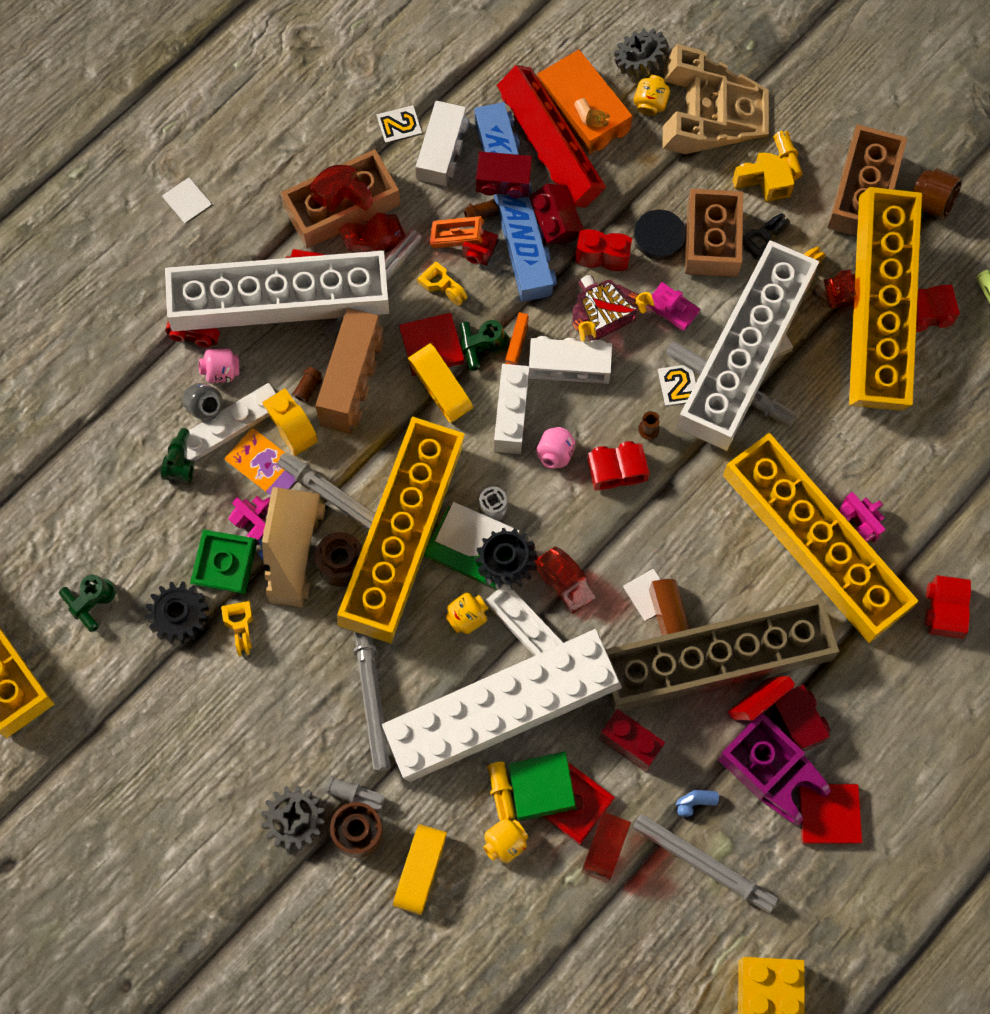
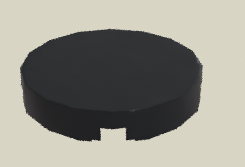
M658 209L649 211L639 218L635 225L633 238L635 246L646 257L655 260H665L674 257L683 248L686 230L684 223L677 215L670 211Z

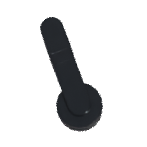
M783 213L774 216L758 230L751 229L742 236V246L755 260L761 258L767 244L772 239V235L767 229L773 230L772 233L776 236L783 232L790 224V220L788 218L785 219L786 216ZM761 237L765 241V245L759 248L751 239Z

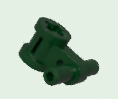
M489 320L483 323L479 333L475 335L472 334L469 322L464 321L459 325L463 338L461 341L462 350L467 355L469 367L472 371L480 368L477 352L489 349L492 353L499 354L506 351L510 345L509 335L496 320Z
M181 428L176 438H173L168 446V455L164 457L161 467L162 480L178 479L183 480L185 484H190L192 481L194 460L187 459L186 441L190 432L186 428Z
M91 574L84 577L81 581L79 588L80 596L78 598L75 597L68 587L61 588L59 595L69 606L68 611L77 620L79 619L89 632H95L99 624L89 614V611L97 603H110L115 598L116 586L111 580Z

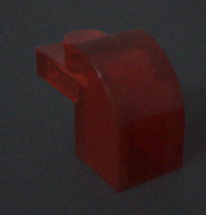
M333 165L324 169L309 185L311 199L332 213L345 198L366 212L373 205L371 189L364 182H358L357 169L348 165Z
M377 212L365 225L344 223L339 228L348 251L353 252L384 251L385 254L406 237L397 214Z
M851 269L840 271L835 277L823 280L830 308L854 306V297L856 296L855 274L851 273Z
M554 546L534 561L545 583L557 591L567 610L572 614L595 598L585 581L587 577L584 572L562 549Z
M603 812L581 873L607 883L610 882L631 824L630 821Z

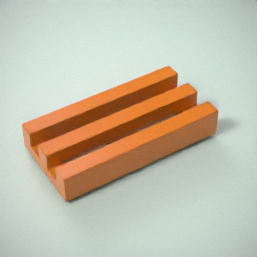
M481 216L433 221L430 245L434 249L463 246L465 241L475 245L482 244L481 235H483L482 225H484V219ZM475 226L474 228L470 229H460L461 227ZM440 229H450V231H439V232H438V230H440Z
M518 313L505 364L518 365L528 330V314Z

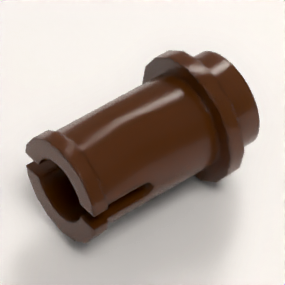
M494 199L477 205L468 204L467 208L463 209L465 218L481 216L485 219L497 216L499 212Z
M312 367L302 371L303 377L292 393L293 397L304 403L309 401L308 399L317 383L320 384L322 382V373Z
M654 411L646 412L638 426V432L644 439L651 440L659 434L660 417Z

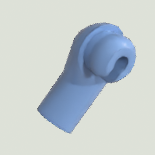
M693 790L677 800V813L681 817H689L693 815L692 806H716L719 802V794L717 791Z

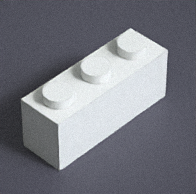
M435 101L416 164V180L447 187L449 177H454L457 165L454 162L455 156H460L463 146V140L460 139L462 133L466 134L469 127L470 119L466 118V107Z
M547 336L531 338L529 379L609 384L612 343H606L603 340L584 342L575 338L554 340Z
M502 364L494 452L521 454L529 366Z

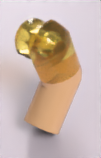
M581 98L574 103L585 125L602 127L609 124V114L602 110L590 109L585 98Z

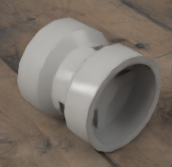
M498 487L486 488L480 495V513L494 520H501L507 512L506 493Z

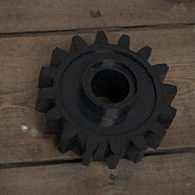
M502 528L501 532L495 533L492 531L488 539H482L483 546L477 547V553L480 557L475 558V562L479 567L480 576H485V581L488 585L495 581L497 589L506 584L508 590H511L512 583L516 582L521 587L523 586L522 578L531 580L532 577L529 570H537L534 561L538 559V555L534 551L536 549L534 542L528 541L526 533L520 536L515 528L512 532ZM504 556H512L508 561H501Z
M183 581L179 587L170 582V589L165 590L164 587L160 586L161 594L159 596L156 594L150 595L154 603L146 604L147 610L151 613L147 614L145 619L147 622L152 623L149 628L152 633L157 632L159 640L167 637L169 644H173L175 640H180L181 644H185V639L191 638L195 640V633L197 631H204L202 623L208 622L209 618L203 612L208 611L209 607L207 603H202L205 597L202 593L197 594L198 590L194 585L187 590V585ZM184 609L180 617H171L174 610Z

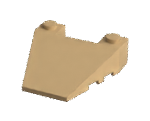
M677 44L669 55L665 57L664 82L686 87V113L676 111L663 125V149L689 154L769 135V90L743 74L738 76L727 70L728 66L722 62L719 64L707 58V53L696 48Z
M272 487L262 539L264 564L270 567V572L265 571V580L268 581L266 596L270 604L303 608L304 599L309 600L311 583H307L305 571L313 528L317 529L318 521L323 520L325 515V504H322L320 494Z

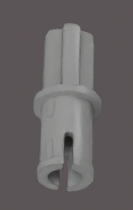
M331 776L325 792L327 795L349 801V803H365L375 811L381 810L385 800L384 795L362 788L360 783L354 785L337 779L334 776Z

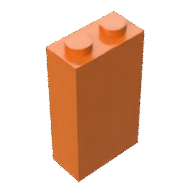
M579 49L537 73V77L575 138L588 154L595 150L600 151L604 149L610 141L617 137L622 138L630 131L632 114ZM581 98H585L590 109L594 111L592 126H587L582 122L574 105Z

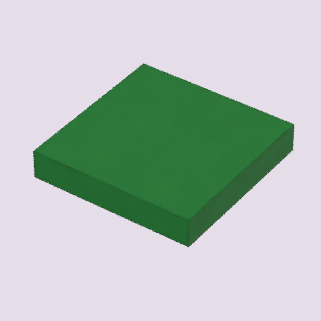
M203 529L190 584L245 595L258 540L251 537Z
M565 751L509 763L519 821L577 809L568 758Z

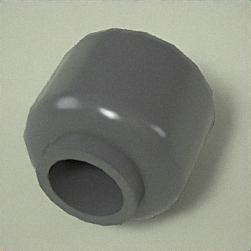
M195 383L185 391L183 405L191 416L200 420H211L220 414L223 408V398L216 388L205 383Z

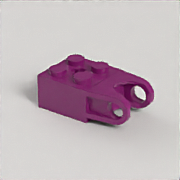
M763 713L754 719L727 746L718 759L761 802L794 825H800L803 817L793 803L791 796L793 789L800 786L808 787L822 797H826L831 793L829 785L804 755L805 752ZM763 753L766 755L764 761H760L756 756Z

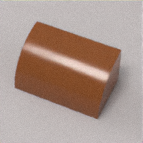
M675 579L652 581L649 593L662 636L690 629L677 581Z

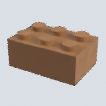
M690 189L687 202L685 274L738 277L742 265L743 192Z

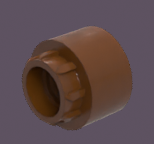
M938 168L933 172L930 170L922 172L913 189V192L922 193L921 212L945 220L957 200L962 186V178Z
M335 532L324 537L319 542L315 551V560L321 577L331 585L339 587L348 586L362 550L361 543L351 534L344 532ZM338 555L348 557L346 562L342 564L333 562L334 558Z
M351 802L343 805L335 812L330 823V833L340 852L349 857L361 858L370 855L378 848L383 837V827L379 815L371 806L361 802ZM355 823L365 826L364 833L359 837H353L349 834V828Z

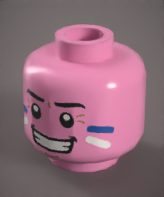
M229 348L207 349L204 358L199 359V374L205 375L206 381L210 384L231 383L235 376H239L238 355H234Z
M550 428L543 433L536 448V455L545 467L551 469L562 468L571 459L576 448L575 440L572 434L564 428Z

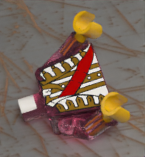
M587 275L578 282L583 292L577 296V303L573 307L572 326L580 334L581 341H585L586 335H588L590 342L592 340H599L634 322L637 308H639L641 313H645L647 311L646 305L655 306L649 292L638 294L619 284L616 285L612 280H606L597 284L592 275Z

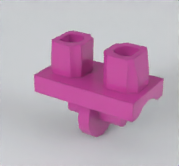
M663 282L660 283L652 294L655 306L647 305L655 313L663 316L682 331L686 330L701 310L684 298L681 291H674Z
M853 491L845 497L838 511L848 522L853 519L859 527L855 530L866 542L870 540L873 543L876 542L886 530L880 523L885 518L879 512L884 505L880 500L874 504L867 497L860 501Z
M256 496L252 502L257 508L247 499L241 500L237 497L232 502L236 508L228 520L240 529H243L250 520L255 526L248 533L247 537L257 540L262 539L270 497L262 500L259 496Z

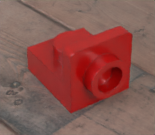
M483 230V235H481L482 244L475 245L465 241L462 250L463 258H466L470 263L487 266L499 241V235Z

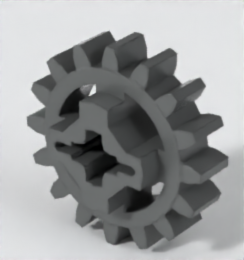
M645 28L642 29L641 33L633 31L631 37L625 36V42L618 43L619 50L614 51V60L618 69H620L622 74L627 72L630 78L634 73L637 74L638 78L645 72L647 75H651L653 68L655 70L660 69L659 63H666L665 56H668L670 53L668 42L661 31L656 33L655 29H651L648 33Z
M287 786L284 787L283 795L275 791L273 794L276 800L274 802L265 801L269 811H261L262 817L267 819V821L261 824V827L263 829H270L265 835L267 839L270 840L276 837L274 845L279 848L282 843H285V849L289 852L292 845H296L299 851H302V843L304 842L312 846L313 841L311 837L313 835L317 837L322 835L317 827L325 826V821L319 818V816L325 814L324 808H316L321 802L320 799L317 797L311 800L312 792L309 789L304 794H301L300 786H296L294 792H290ZM289 801V804L287 806H285L282 809H278L280 805ZM302 801L311 808L313 815L303 812ZM296 809V814L300 820H295L291 826L287 817H292ZM274 822L283 824L285 827L284 836L276 830ZM304 828H309L307 832L297 837V834L301 830H303Z

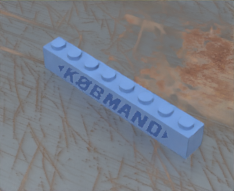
M505 102L474 108V122L482 151L519 155L517 149H520L518 134H513L511 128L514 127L513 115L511 111L507 112ZM531 182L529 186V194L532 193ZM495 194L494 199L498 206V214L521 302L552 296L553 286L557 285L554 270H549L547 263L550 262L549 249L547 246L543 247L541 239H544V234L540 224L536 222V214L529 197L513 198L508 195Z

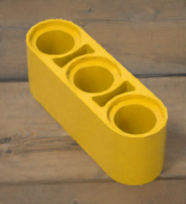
M431 343L407 358L412 369L450 423L474 409L470 399Z
M418 824L395 894L393 907L422 915L445 844L447 832Z

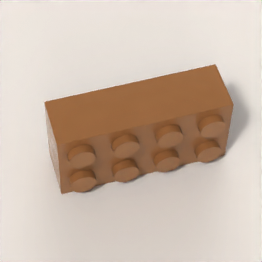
M856 124L828 222V229L857 236L859 196L869 187L894 190L907 137Z
M376 149L280 192L283 207L306 249L400 206L399 189Z
M351 308L346 309L315 405L320 427L352 434L354 425H359L362 410H359L362 401L366 402L369 394L367 382L369 377L373 378L375 375L377 362L374 360L376 354L382 352L384 338H382L383 326L379 324L378 315Z

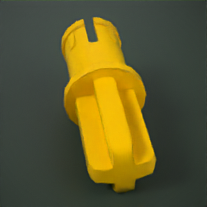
M780 131L773 137L779 151L778 156L787 163L795 181L797 178H801L803 174L797 158L799 153L792 144L790 133L785 131L783 134V131Z
M505 762L491 763L487 766L492 787L490 795L494 796L500 821L502 819L513 820L516 817L511 796L513 787L509 786Z

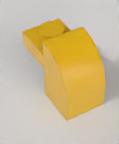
M758 153L756 163H744L736 167L733 176L735 189L760 184L765 202L791 197L795 185L787 163L779 156L771 153Z
M286 388L262 402L263 407L277 425L280 436L294 456H297L318 442L311 422Z

